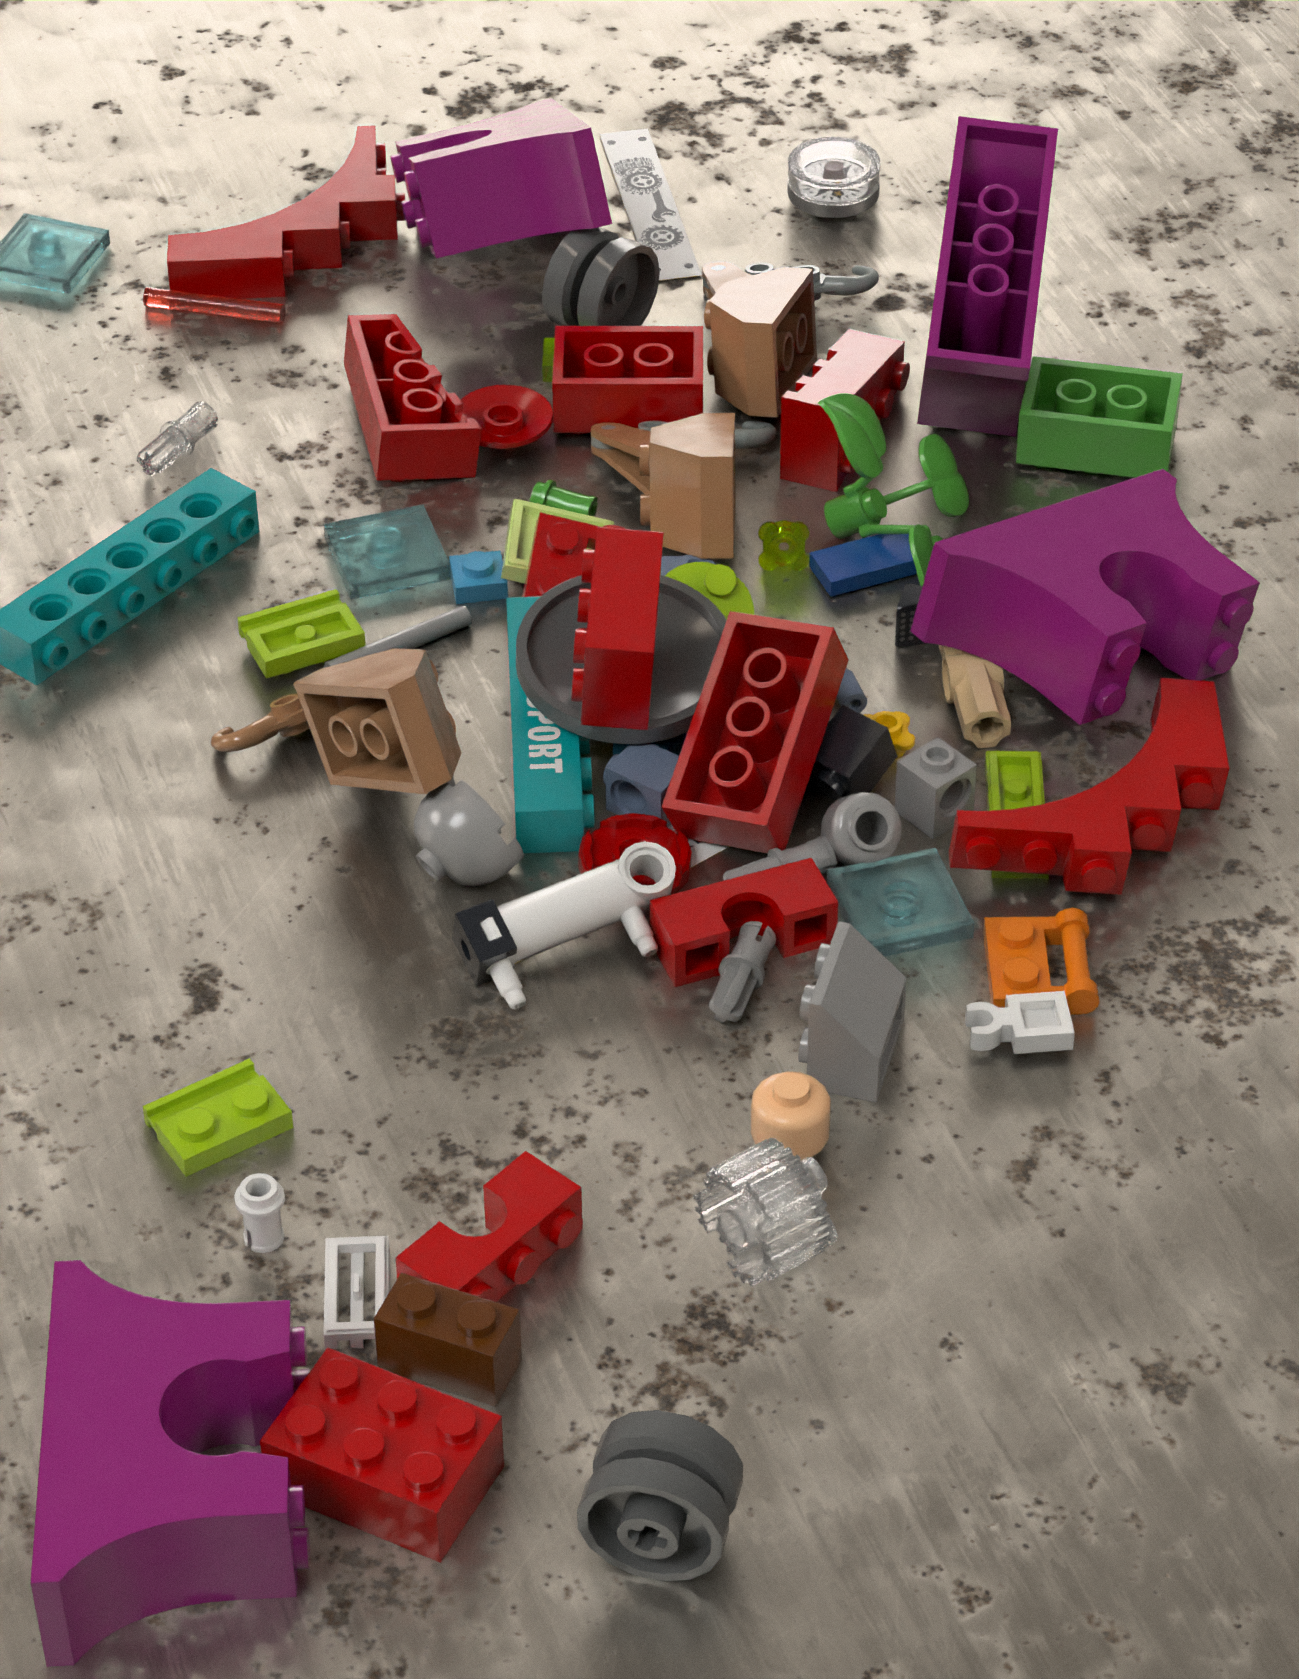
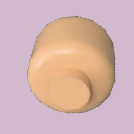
M786 1071L777 1073L761 1081L753 1092L751 1103V1135L756 1147L766 1156L786 1163L807 1160L821 1152L829 1140L831 1099L826 1087L816 1078L801 1072Z

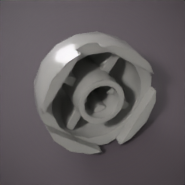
M454 775L450 781L428 792L419 805L414 818V835L422 850L416 855V859L436 881H439L446 875L461 886L479 887L491 884L520 862L524 857V853L516 838L506 845L499 835L501 828L506 824L491 806L466 782L461 779L455 785Z

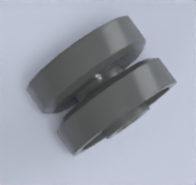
M602 227L572 230L560 242L547 268L542 292L544 312L551 322L561 326H642L650 313L657 294L660 276L658 257L651 247L624 237L619 238L616 233Z
M661 1410L630 1412L611 1421L600 1438L593 1460V1474L585 1484L577 1509L578 1530L589 1548L609 1564L628 1573L660 1581L691 1580L710 1572L722 1556L729 1532V1516L736 1508L743 1483V1462L734 1446L720 1433L689 1416Z

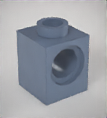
M651 743L630 744L620 754L612 756L603 773V782L606 784V810L617 815L629 813L653 815L667 821L668 828L671 823L662 809V804L679 756Z

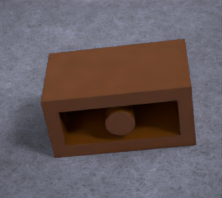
M401 1273L374 1317L377 1366L379 1368L494 1407L497 1406L522 1361L520 1309L408 1274Z

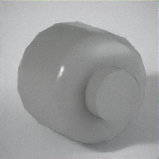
M860 792L839 798L827 809L822 820L821 836L824 835L828 839L838 862L851 867H866L884 862L895 852L901 840L902 823L898 811L889 800L876 793Z

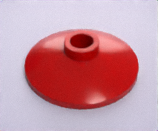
M487 386L474 390L460 399L463 403V414L467 419L474 418L481 427L479 446L506 449L530 444L544 436L553 422V410L549 401L542 394L523 386Z

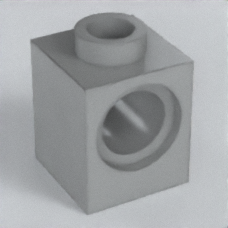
M939 737L933 739L897 761L895 809L899 815L927 836L935 839L954 827L957 810L974 811L977 764Z

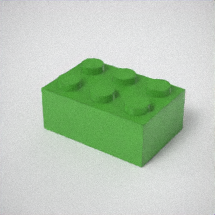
M1033 356L1019 413L1016 463L1033 465L1042 469L1059 468L1083 471L1092 475L1109 474L1133 478L1160 469L1169 472L1178 422L1183 373Z

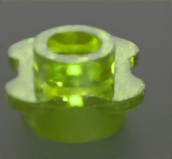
M788 520L763 523L758 530V537L763 541V552L758 556L759 565L766 571H773L777 567H791L795 571L805 569L810 561L809 555L805 552V541L810 535L808 526L800 521L791 522ZM780 543H787L789 545L788 549L781 550L779 548Z

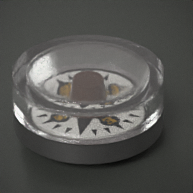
M822 137L806 141L798 145L790 153L788 158L787 194L789 200L798 209L820 217L841 218L860 214L877 202L880 188V157L869 145L845 137Z

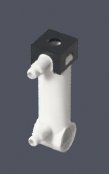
M646 841L635 843L625 849L620 859L500 906H496L494 900L490 899L455 913L452 940L475 986L477 987L493 980L501 997L506 999L509 1007L514 1010L519 1009L525 1005L526 997L522 992V984L514 970V964L517 961L618 921L623 923L632 943L638 947L642 956L649 957L654 955L658 950V945L653 938L654 933L646 918H650V900L667 896L671 893L676 872L674 858L666 848L657 843ZM645 875L652 878L656 884L649 886L641 885L632 877Z

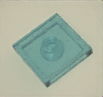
M24 213L0 241V280L70 294L110 245L109 230Z
M423 504L324 524L325 540L350 599L451 579L450 563Z
M936 848L888 857L875 862L859 863L827 870V884L838 900V909L845 923L851 924L884 957L974 938L975 923Z

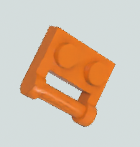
M1068 908L1060 911L1055 916L984 917L983 937L991 1004L998 1008L1005 1007L1006 995L1065 991L1070 1015H1082L1094 1011L1100 1001L1097 984L1090 979L1085 939L1088 938L1090 933L1087 914L1077 908ZM1046 945H1063L1067 983L1064 986H1051Z

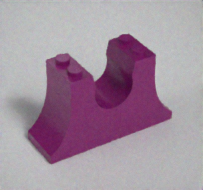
M552 98L536 101L513 111L480 121L395 141L398 154L390 155L396 182H405L409 200L401 201L406 226L408 229L416 228L421 247H430L436 259L538 235L579 229H594L612 224L592 129Z
M963 116L958 117L917 424L1016 437L1025 383L1028 381L1031 365L1058 128Z
M1160 469L934 542L910 631L924 643L962 650L1006 669L1034 687L1075 722L1082 725L1119 711L1126 698L1125 690L1133 665L1139 657L1140 647L1153 654L1164 667L1188 680L1201 681L1230 670L1238 658V646L1245 625L1253 614V602L1260 582L1218 551L1192 526L1177 501V479L1166 470Z
M81 1260L54 1261L30 1582L46 1667L74 1666L87 1651L110 1634L138 1620L164 1611L209 1602L297 1597V1569L310 1568L309 1530L308 1527H305L304 1485H291L288 1457L249 1451L219 1456L200 1454L223 1445L242 1444L254 1447L260 1446L261 1438L310 1372L309 1369L297 1368L307 1366L305 1326L293 1327L290 1300L233 1303H189L163 1300L137 1294L113 1285L96 1275Z

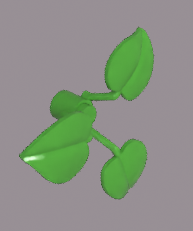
M848 393L835 394L820 400L818 404L830 417L849 462L860 476L855 483L843 488V495L826 501L824 514L830 531L838 539H844L860 533L862 538L873 534H909L912 558L920 586H923L934 542L943 540V538L938 535L932 536L927 525L879 524L881 519L887 515L886 505L932 488L936 505L942 514L948 517H956L966 512L969 506L968 488L962 475L957 471V463L949 445L937 434L923 437L919 443V458L928 479L883 496L878 489L873 488L870 490L865 487L883 471V463L880 457L886 452L884 433L874 410L864 399Z

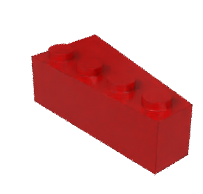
M397 314L348 315L344 367L376 480L402 482L413 479L476 477L481 427L474 418L467 419L463 414L462 401L455 392L448 393L441 384V373L434 364L429 365L423 360L421 346Z
M848 329L828 350L827 359H818L813 365L812 377L803 375L796 382L795 391L798 392L787 391L781 397L780 479L837 492L847 474L853 475L855 473L843 450L830 417L818 402L835 394H853L864 399L871 406L879 421L881 418L886 419L890 414L896 392L904 391L909 378L910 364L909 362H904L905 341Z

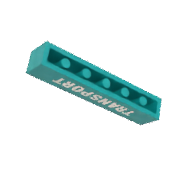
M541 596L506 598L516 839L524 854L579 851L581 840L584 836V828H595L593 794L582 795V791L592 790L591 757H580V754H590V739L572 733L545 717L528 699L517 676L516 639L518 629L529 608Z

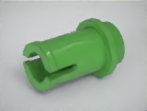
M551 479L546 483L538 481L533 488L530 502L594 517L598 507V497L557 487L556 481Z

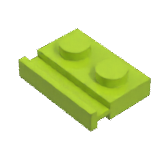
M337 589L237 617L239 635L241 638L246 639L247 648L266 678L287 674L300 668L335 659L366 646L364 630L347 604L341 602Z
M250 1058L143 1105L146 1125L155 1130L158 1141L185 1177L294 1128L291 1109L264 1075L259 1076Z

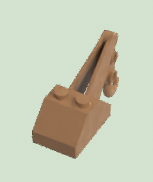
M393 648L319 669L294 682L297 693L286 695L273 701L270 704L272 712L235 732L231 727H225L216 732L211 739V746L221 752H233L258 745L276 736L278 731L282 737H288L310 728L330 785L427 794L450 781L462 754L455 735V721L445 707L437 684V670L433 662L428 658L426 650Z

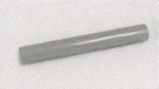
M462 605L325 662L324 668L393 648H417L471 625V614L467 607Z

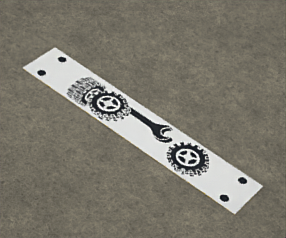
M648 129L599 134L637 242L651 247L658 257L659 281L702 276Z

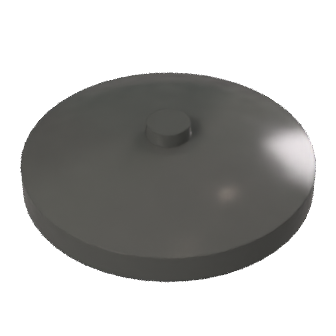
M582 575L564 581L544 593L529 608L518 629L516 639V670L520 685L526 696L545 717L577 735L616 744L652 743L674 738L688 732L727 621L720 610L708 598L682 582L663 575L660 576L648 730L581 725L582 702L571 701L574 668L584 669V663H573L575 631L578 628H587V623L577 622L580 588L591 589V583L581 582Z

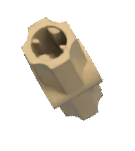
M939 645V652L942 656V680L945 698L948 704H955L964 739L975 743L977 748L996 747L1002 738L1010 735L1011 716L1004 698L1003 668L968 652Z

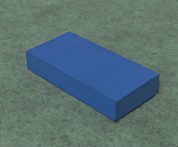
M878 534L810 552L809 556L810 569L830 597L917 574L910 550L909 534Z

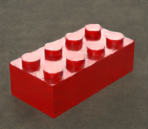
M729 612L662 804V809L677 834L679 829L687 839L768 853L773 848H778L781 851L786 849L849 661L834 627L740 612Z

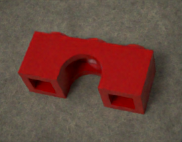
M812 857L650 900V927L654 933L653 938L658 945L656 954L674 987L720 976L719 966L722 959L729 955L730 939L739 936L740 929L746 922H761L762 926L757 934L763 936L765 929L769 926L776 935L775 945L783 958L819 949L821 943L830 945L838 924V900Z
M525 1151L483 1185L485 1228L492 1233L483 1236H466L453 1231L439 1221L395 1257L397 1279L401 1273L497 1302L516 1285H522L530 1280L538 1266L557 1250L567 1248L576 1240L583 1229L582 1188Z

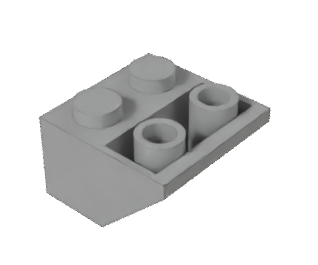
M838 921L831 944L821 943L814 971V977L818 979L816 985L807 984L802 995L800 1020L808 1021V1027L804 1028L801 1037L798 1061L807 1063V1075L816 1078L822 1083L828 1093L877 1102L904 1022L906 977L851 924Z

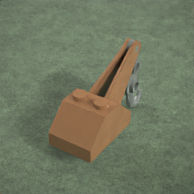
M714 262L703 266V292L708 299L704 311V323L706 329H711L712 346L709 348L707 356V369L709 375H714L715 393L748 416L778 417L781 413V397L787 391L795 392L796 382L803 375L806 376L817 361L814 301L819 300L823 292L828 295H855L866 292L878 283V272L871 267L855 265L852 268V273L859 276L825 275L820 273V268L814 265H801L794 268L783 267L775 270L774 266L769 263H753L746 266L745 271L728 262Z
M702 413L669 423L664 421H645L639 423L638 428L620 423H599L591 426V452L606 461L644 493L640 496L641 526H650L651 531L664 532L663 547L701 559H733L736 514L735 449L764 446L774 440L777 432L770 423L760 421H746L742 424V429H735V413Z

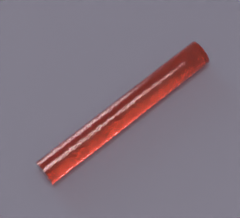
M146 287L143 294L144 306L281 324L286 316L284 304Z

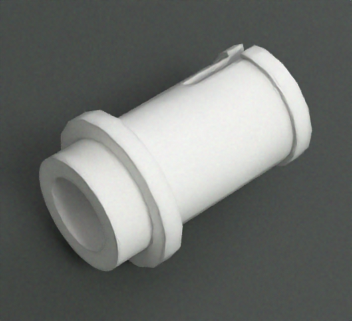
M256 1173L249 1175L241 1182L234 1195L236 1208L243 1214L244 1242L247 1247L252 1244L251 1250L254 1252H272L278 1249L284 1240L280 1209L285 1201L284 1189L268 1174Z

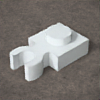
M1065 991L1006 995L1005 1007L998 1008L987 1002H974L966 1005L965 1025L966 1027H971L970 1048L972 1050H991L1001 1042H1011L1014 1054L1073 1050L1075 1032Z

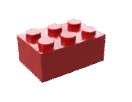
M555 326L552 379L554 433L583 435L591 433V426L599 423H620L638 428L639 423L645 421H664L669 423L702 414L703 326Z
M597 527L595 550L584 549L581 582L591 583V589L580 588L577 622L587 623V628L576 629L573 663H584V669L574 668L571 701L582 702L581 725L648 730L664 532Z
M329 1347L321 1355L260 1440L262 1454L288 1457L291 1485H304L306 1508L439 1563L442 1562L504 1468L501 1415Z

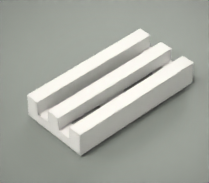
M388 1236L325 1238V1350L327 1347L338 1349V1341L350 1340L351 1348H364V1340L375 1339L374 1321H364V1252H376V1315L389 1294L390 1249ZM339 1253H351L350 1322H338Z

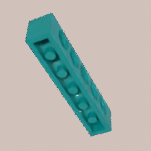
M210 468L0 609V665L36 686L63 669L73 660L259 533L256 491Z

